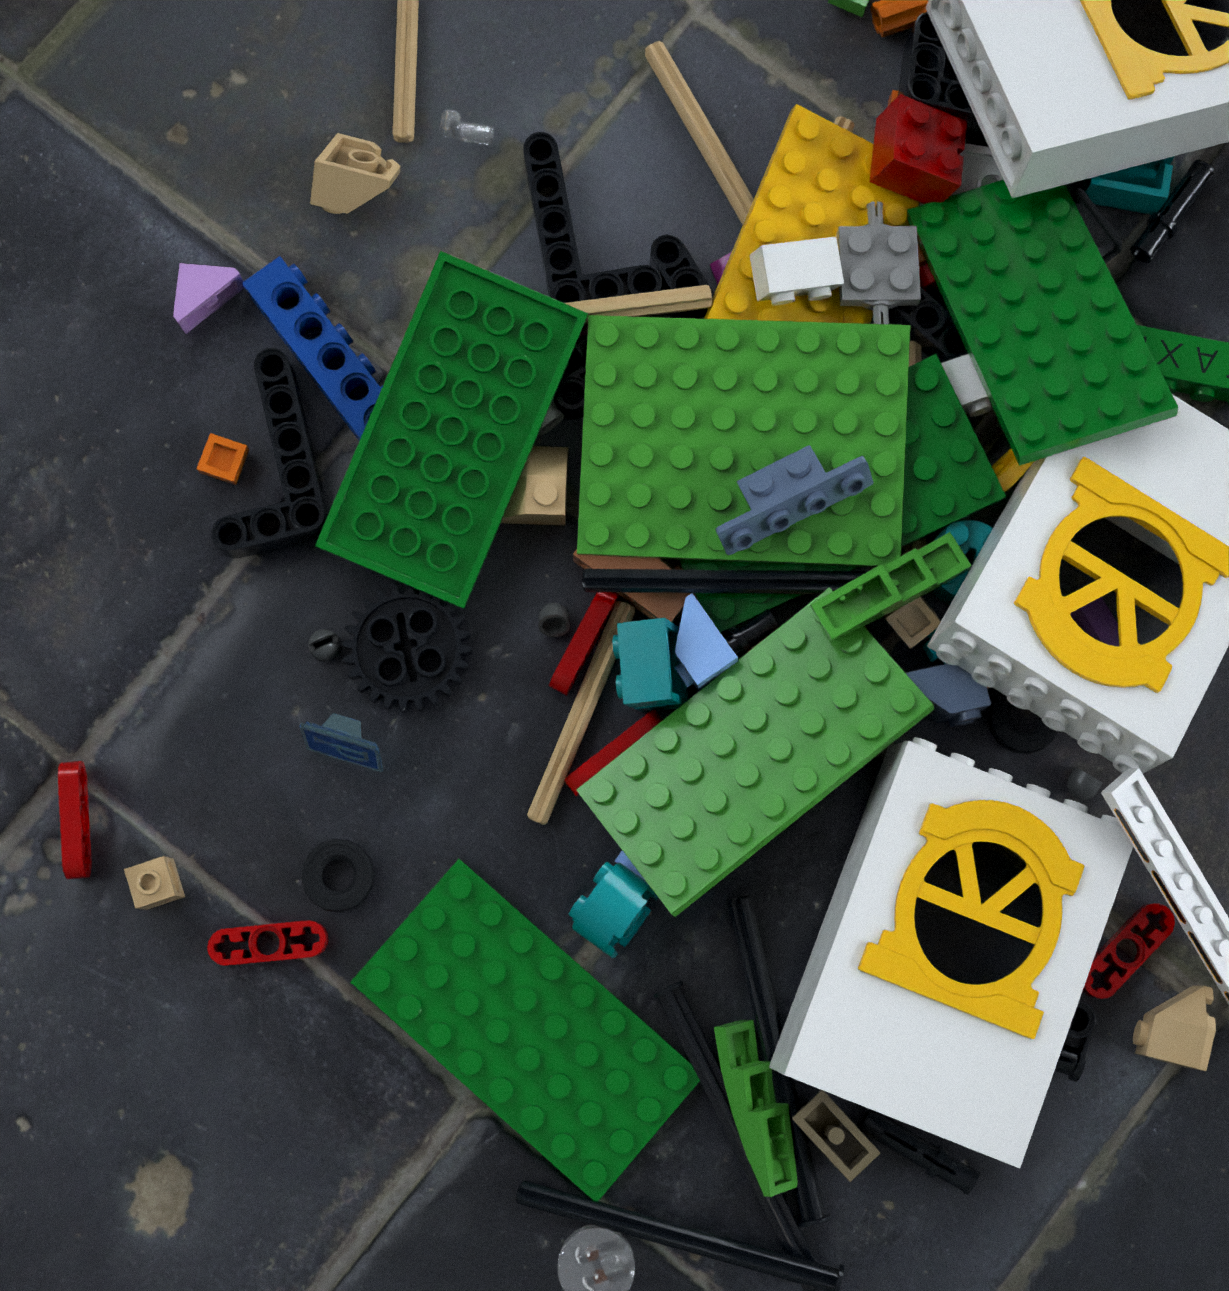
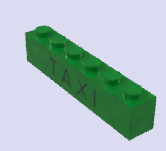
M1137 325L1172 394L1175 392L1190 394L1191 399L1201 402H1210L1214 399L1229 402L1228 342Z

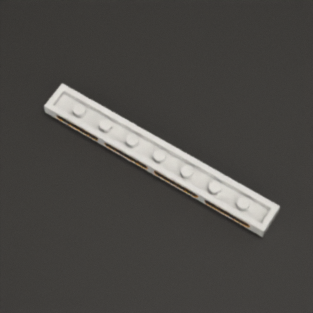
M1128 768L1108 785L1101 794L1229 1004V918L1140 768Z

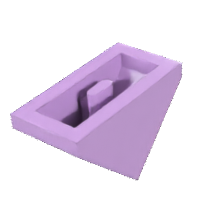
M179 264L173 317L185 334L244 289L242 284L244 281L240 273L231 267Z

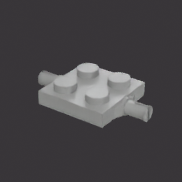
M877 201L876 206L875 202H870L866 205L867 225L838 227L836 233L844 279V284L839 286L840 306H861L872 310L873 324H889V309L897 306H918L921 300L917 226H890L883 224V203Z

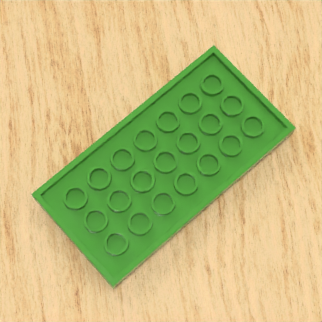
M830 587L741 657L737 663L721 673L576 789L674 917L679 915L934 710L931 701L864 626L833 641L830 640L810 607V604L833 592Z

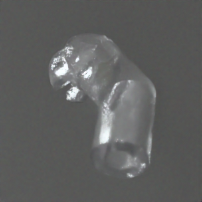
M445 110L441 113V122L438 126L444 136L468 143L491 145L494 135L493 126L461 121V115L456 110Z

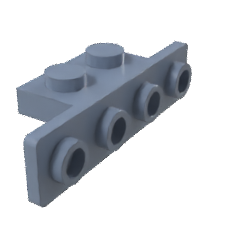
M808 445L736 481L750 511L718 526L715 530L727 555L748 549L754 543L774 533L782 532L790 525L813 514L821 513L827 507L849 496L857 495L865 488L873 485L874 481L868 463L864 456H860L826 473L811 446Z

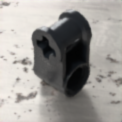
M1079 1001L1077 1005L1082 1015L1081 1022L1076 1028L1069 1029L1060 1056L1066 1057L1068 1060L1058 1059L1055 1071L1068 1075V1079L1073 1082H1077L1083 1073L1087 1060V1050L1096 1026L1094 1010L1090 1005Z

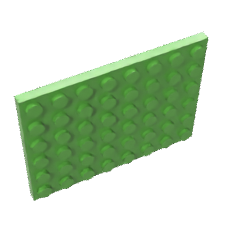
M588 315L577 554L877 567L880 564L885 566L901 557L910 325ZM808 445L811 446L826 473L853 459L864 456L874 481L873 485L865 488L857 495L849 496L827 507L821 513L813 514L790 525L782 532L774 533L754 543L748 549L738 551L732 555L726 554L715 529L750 511L736 481Z

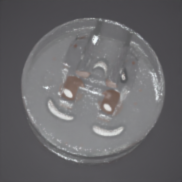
M591 1224L575 1230L567 1237L559 1253L557 1272L560 1284L564 1291H628L635 1275L634 1254L629 1242L620 1232Z

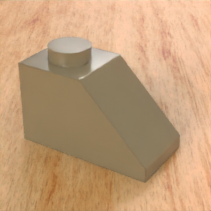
M820 1090L792 1117L794 1122L849 1182L859 1175L880 1154L877 1148L823 1090Z

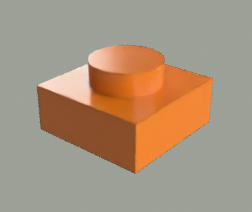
M210 433L196 470L201 474L236 485L250 449L245 444Z

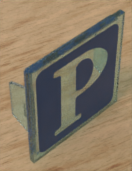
M333 713L322 726L307 721L305 724L300 723L299 728L306 749L376 771H383L380 748L377 746V743L361 738V721Z

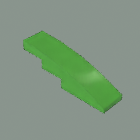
M951 532L919 550L915 548L885 566L880 564L810 604V607L830 640L833 641L970 570L971 564Z
M739 1020L714 1027L720 1068L731 1112L746 1156L763 1195L772 1197L797 1188L798 1180L788 1103L775 1102L772 1069L769 1068L771 1061H759L754 1020Z

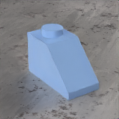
M693 593L685 597L675 647V655L679 664L674 669L686 687L694 684L697 690L700 691L721 673L737 663L738 657Z

